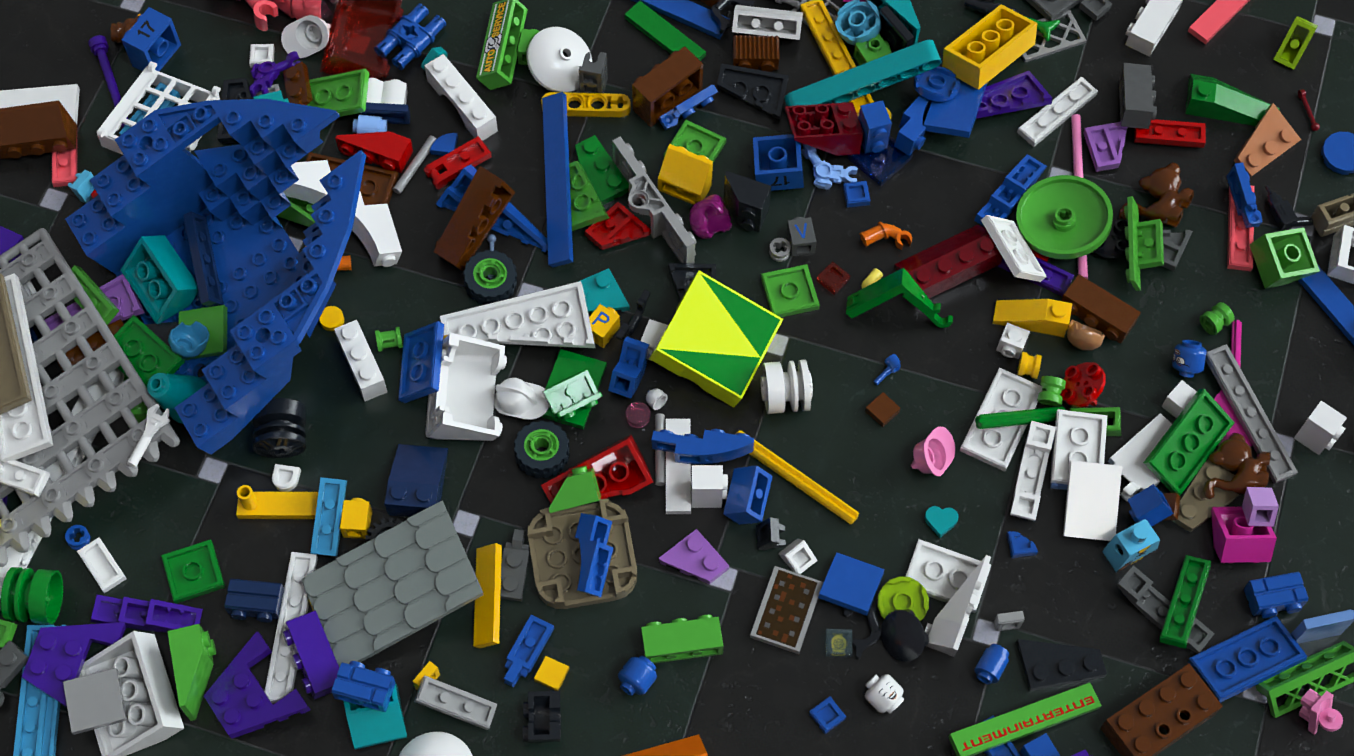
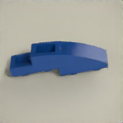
M720 429L704 430L703 439L693 434L677 435L669 430L653 431L651 439L652 449L673 452L675 462L685 464H711L729 461L745 456L754 450V438L745 433L728 434Z

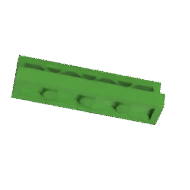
M1342 641L1307 657L1306 661L1257 684V691L1267 697L1271 715L1277 718L1303 706L1300 704L1303 696H1299L1298 693L1301 687L1307 683L1311 684L1310 688L1321 696L1326 691L1331 693L1353 683L1354 672L1346 676L1343 675V672L1348 664L1353 663L1354 665V646ZM1329 673L1334 674L1329 684L1325 686L1320 685L1325 675ZM1283 694L1289 695L1286 702L1278 707L1276 698Z

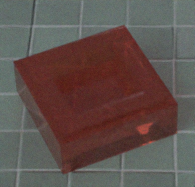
M832 262L817 276L816 281L835 295L850 280L851 276Z

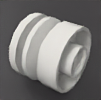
M789 361L787 372H783L780 362L763 363V377L760 378L761 396L762 400L765 401L767 414L784 413L787 401H790L792 411L797 412L799 400L802 410L810 411L813 386L807 361H798V371H796L794 361Z

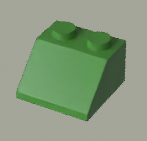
M1304 227L1264 234L1249 244L1265 289L1286 285L1320 272Z

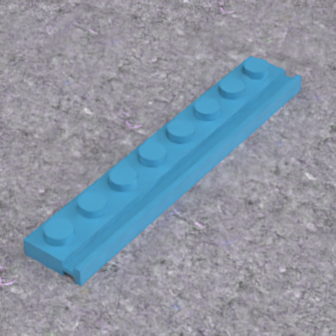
M27 625L24 653L30 656L41 627L56 626ZM21 678L13 756H55L60 703L26 682L23 678Z

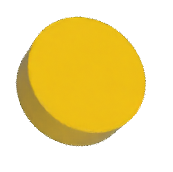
M336 306L324 308L319 318L321 326L327 331H334L335 328L344 324V316L341 309Z

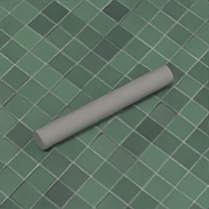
M430 135L393 187L395 193H402L429 154L430 148L436 140L434 136Z
M658 413L655 415V431L660 432V430H665V415ZM655 450V485L657 486L665 485V451Z

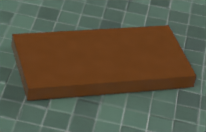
M312 152L308 153L305 162L327 160L330 171H333L346 161ZM364 165L360 186L364 205L389 204L393 187L396 185L399 177L398 172Z

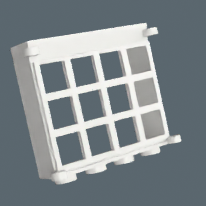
M151 61L98 129L97 136L101 146L124 155L115 141L119 136L114 134L120 129L122 123L130 127L136 124V122L126 119L133 112L134 108L147 112L146 117L154 110H157L165 99L177 103V106L190 104L188 102L189 99L195 102L220 100L219 92L221 89L214 86L211 92L156 71L157 63ZM160 82L167 85L163 92L150 87L151 85L157 86ZM172 89L178 91L180 93V96H182L183 98L180 99L174 97L172 95H169V93L172 91ZM146 92L159 97L151 108L138 103L145 96ZM200 138L185 149L189 152L193 151L197 147Z

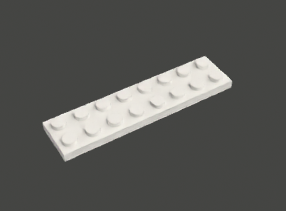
M15 273L4 278L32 401L0 415V457L4 463L53 446L20 281Z

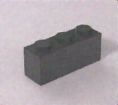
M1123 63L1119 77L1120 120L1123 127L1149 129L1151 120L1156 118L1157 106H1153L1156 99V91L1152 90L1155 84V75L1151 73V65Z

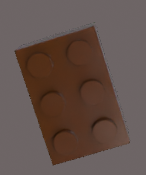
M685 46L679 51L671 53L668 59L661 64H656L649 73L638 77L632 84L633 111L650 127L654 126L659 122L658 118L702 90L703 63Z

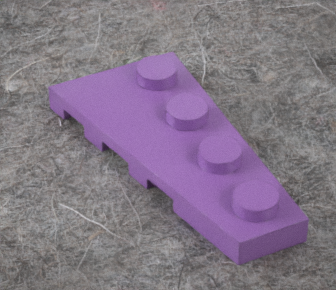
M123 274L99 287L119 309V312L109 324L119 319L123 321L131 318L133 315L137 316L145 313L135 291ZM76 302L66 307L71 316L83 310ZM58 313L45 319L51 331L64 323Z

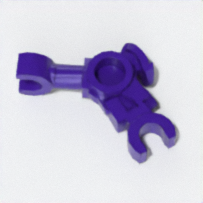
M296 51L290 52L286 60L276 64L275 62L266 61L253 65L251 74L254 83L249 88L252 97H255L260 91L262 94L269 93L268 88H271L273 81L280 75L279 72L300 63V61L293 62L299 59Z

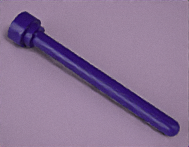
M101 35L94 36L88 41L91 52L98 56L114 107H116L122 98L106 54L109 46L106 37Z

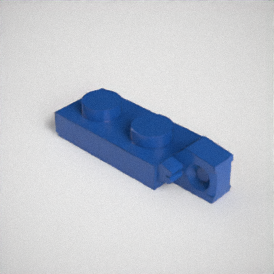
M710 85L660 116L658 120L663 128L668 130L675 127L679 117L682 116L685 119L695 113L694 108L700 104L702 107H705L714 101L713 96L718 92L716 87Z
M1235 163L1226 177L1238 216L1243 217L1246 228L1259 227L1262 223L1261 212L1257 210L1256 196L1252 192L1249 183V173L1245 170L1244 163Z
M530 615L506 658L505 668L509 670L504 677L505 684L514 688L520 676L526 678L528 673L531 672L554 630V625Z

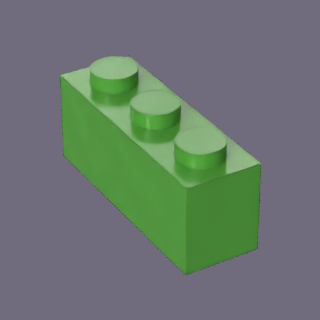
M702 615L696 620L689 621L685 618H678L673 620L672 623L650 622L646 626L641 627L644 656L653 663L723 654L719 616Z

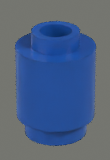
M991 644L989 648H986L974 669L977 678L985 684L997 683L1009 662V652L997 644Z

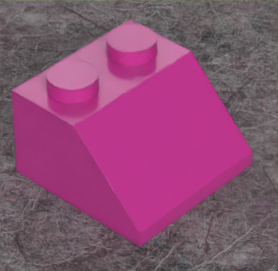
M1212 507L1213 544L1221 563L1271 562L1277 539L1272 527L1248 526L1242 507Z

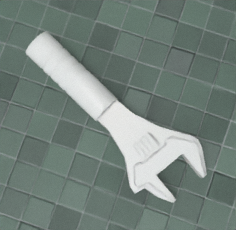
M159 404L147 410L145 431L127 461L129 466L137 467L153 435L170 422L168 419V408L162 416L156 414L160 407Z

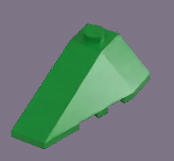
M1189 75L1185 114L1256 126L1263 118L1269 105H1271L1213 77Z

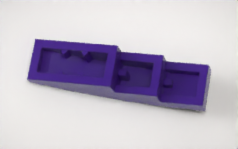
M97 594L90 622L100 624L122 622L125 623L126 628L168 633L167 631L200 624L203 609L151 599L149 602L129 597L118 599Z

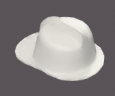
M308 15L302 17L284 28L281 37L283 48L288 54L296 51L299 58L310 56L327 46L331 25L317 16Z
M508 378L500 385H496L494 406L503 415L533 420L540 418L549 409V405L542 393L545 389L539 385L524 382L518 378Z

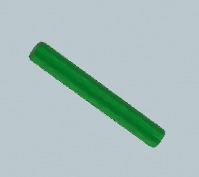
M1060 406L981 414L975 418L978 429L1031 424V421L1039 423L1053 422L1056 420L1057 409H1066Z

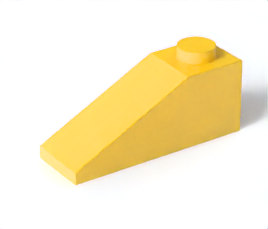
M1052 299L996 300L992 324L1006 326L1007 323H1010L1028 331L1064 338L1070 322L1072 303Z

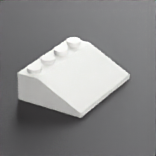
M133 631L84 662L79 677L117 668L119 672L127 721L94 729L102 756H127L165 741L184 729L155 634Z

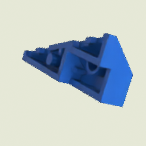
M471 164L463 168L452 185L444 191L436 205L456 211L477 170ZM509 202L491 229L506 236L510 235L520 239L522 243L541 248L543 252L548 251L547 238Z

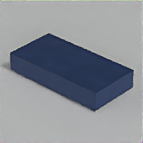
M366 102V110L362 112V115L382 117V119L387 120V123L410 124L411 119L409 106L405 104Z

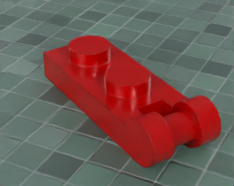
M477 136L428 164L424 168V172L429 178L433 179L432 183L436 189H441L449 181L456 178L466 166L471 164L475 167L492 157L491 152L481 138ZM444 168L445 172L440 174L439 170Z

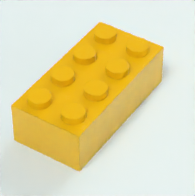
M1001 4L944 48L942 67L952 71L956 78L979 90L1035 45L1037 23Z

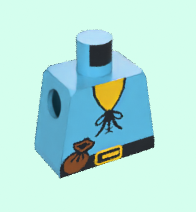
M1144 519L1116 534L1102 552L1117 573L1156 552L1160 539L1148 521ZM1118 549L1123 550V555L1119 553Z

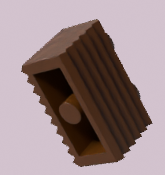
M759 35L733 36V65L767 72L778 70L779 37H769L768 35L766 37Z

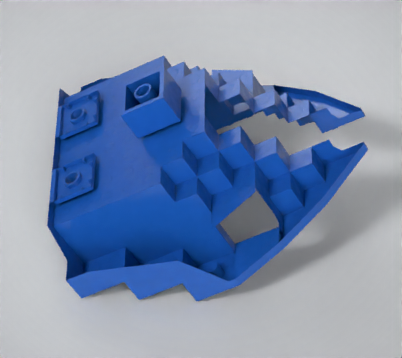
M271 99L207 100L154 110L115 139L124 155L90 179L98 195L65 219L86 256L116 274L117 277L123 274L121 268L141 236L165 235L196 281L188 237L184 229L183 215L192 211L206 217L224 305L228 307L227 352L217 356L184 360L185 362L174 374L197 376L198 370L206 366L202 369L204 376L199 377L206 382V385L177 405L175 410L197 448L211 455L230 442L291 380L293 357L302 351L299 344L306 333L310 338L336 286L333 279L353 229L366 154L360 150L319 180L328 194L311 206L314 210L311 216L315 223L303 231L306 238L302 241L306 247L300 253L276 217L291 206L283 191L299 180L291 165L323 143L320 139V131L340 117L339 113L335 110ZM220 122H222L229 135L239 143V145L196 150L194 152L197 157L185 149ZM197 294L192 303L181 311L209 306L201 304ZM139 299L145 312L139 315L144 324H155ZM179 312L161 323L179 321Z

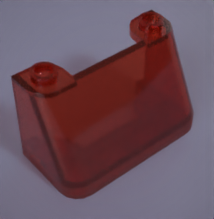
M338 0L330 28V38L325 48L320 71L335 75L366 68L369 72V78H376L378 80H381L383 77L386 78L390 70V65L387 64L388 59L381 58V55L378 56L374 47L386 37L387 30L392 29L395 21H400V17L403 14V9L401 8L402 0Z

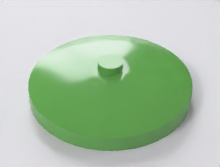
M1072 175L1052 176L1035 183L1023 194L1016 211L1017 227L1028 246L1035 252L1054 259H1074L1093 252L1107 239L1113 222V209L1106 193L1095 183Z

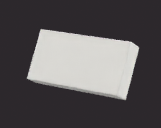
M100 537L77 551L104 593L127 579Z

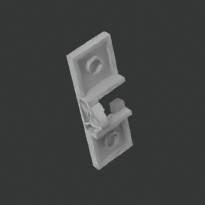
M621 136L612 140L613 162L629 183V208L636 213L651 217V236L653 239L662 235L681 263L694 264L696 255V239L692 232L686 231L678 213L674 214L646 174L647 171L641 160L637 161L631 145L629 143L625 144Z

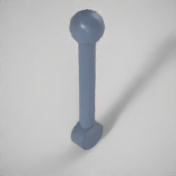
M490 234L487 237L489 251H494L496 236ZM487 275L490 280L496 278L495 275Z

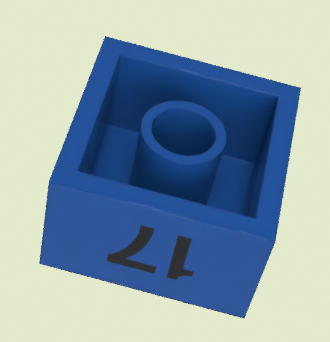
M150 7L138 17L137 22L130 30L126 31L122 39L132 66L141 71L151 61L157 63L155 70L160 71L181 46L172 18Z
M792 134L754 137L753 149L756 181L770 185L771 191L804 188L801 143L794 141Z

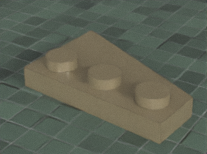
M1207 459L1180 500L1178 520L1171 521L1191 533L1212 517V507L1227 506L1239 496V494L1233 491H1224L1215 487L1214 498L1207 499L1203 492L1205 482L1214 477L1231 481L1235 475Z

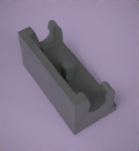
M588 52L584 56L582 67L579 66L580 93H604L608 80L607 53L600 52L598 60L593 63L589 61L590 52Z

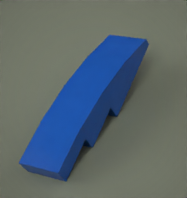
M1027 154L1005 177L1002 185L991 195L988 203L977 213L974 221L985 227L981 219L986 215L1007 219L1018 206L1023 194L1036 183L1047 166Z

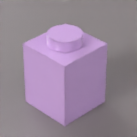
M1246 487L1242 509L1248 526L1274 527L1279 506L1273 489Z

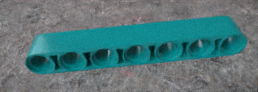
M925 40L792 91L784 97L786 106L849 102L938 67L942 61L934 41Z

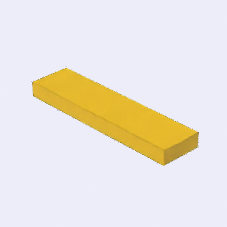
M497 543L476 549V577L484 594L475 600L473 646L479 649L499 644L502 545Z

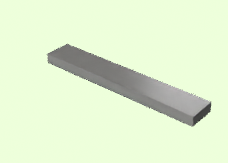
M1226 344L1208 351L1206 362L1257 455L1261 452L1270 453V463L1267 465L1266 471L1269 472V477L1273 484L1295 476L1298 471L1228 345Z

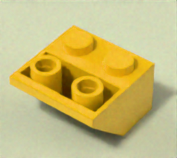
M669 144L658 176V190L693 205L705 199L712 186L713 161L704 155L691 153L684 147Z

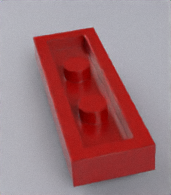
M1155 119L1151 120L1149 129L1134 128V142L1204 148L1206 144L1205 123Z

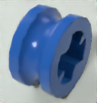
M82 525L71 526L65 533L66 542L71 549L80 550L90 543V534ZM76 533H81L83 536L80 537L79 542H75L73 539L76 537Z

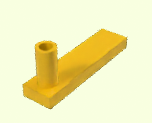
M242 485L237 490L236 516L238 519H315L318 492H253L252 488L248 485Z

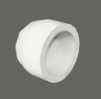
M658 388L649 390L646 394V401L654 410L663 407L668 399L667 394Z

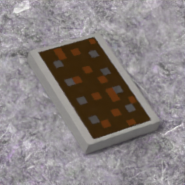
M774 566L750 638L799 654L823 582Z

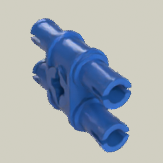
M419 3L408 15L401 16L400 21L392 29L387 30L386 37L374 47V50L378 56L381 55V58H386L396 46L402 48L392 59V63L396 68L400 65L399 70H403L413 58L420 57L421 52L429 44L434 43L435 36L446 27V21L442 17L440 18L439 15H435L425 27H422L419 23L429 14V11Z

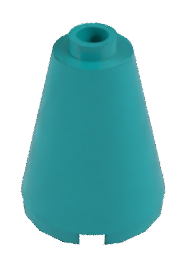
M157 373L149 379L147 390L164 411L167 408L169 409V417L183 424L175 407L204 387L206 382L192 375Z

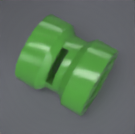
M1222 302L1214 305L1212 311L1203 313L1199 318L1203 329L1211 335H1216L1222 330L1223 326H1228L1235 320L1232 310Z
M1042 376L1040 383L1042 391L1038 394L1037 401L1044 405L1061 406L1063 397L1060 394L1065 389L1066 381L1058 377Z

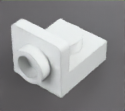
M1007 323L996 351L1001 352L1006 357L1019 359L1030 331Z

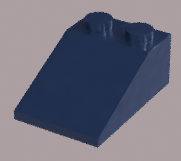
M398 444L388 479L384 503L388 515L411 517L441 501L448 448Z

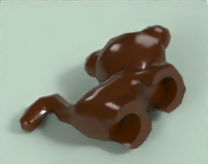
M1172 162L1166 167L1156 169L1149 176L1143 177L1138 181L1140 187L1149 191L1153 197L1159 199L1148 208L1142 207L1137 203L1140 216L1146 217L1149 220L1160 219L1163 224L1174 227L1178 226L1183 217V208L1187 209L1194 197V191L1190 188H1184L1180 193L1178 192L1182 184L1178 164ZM1125 203L1119 210V219L1126 220L1124 206L1128 205V203Z
M1232 433L1229 439L1224 440L1217 450L1210 454L1208 459L1213 464L1221 465L1224 469L1237 472V474L1231 481L1215 477L1206 481L1203 492L1207 499H1212L1215 496V487L1224 491H1233L1239 495H1245L1246 487L1265 488L1269 479V472H1266L1267 465L1270 463V453L1261 452L1257 455L1256 459L1252 458L1251 447L1246 443L1244 436L1239 433Z

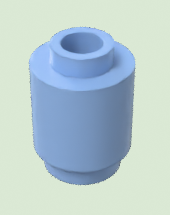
M359 115L358 119L353 121V133L387 132V120L382 119V117Z

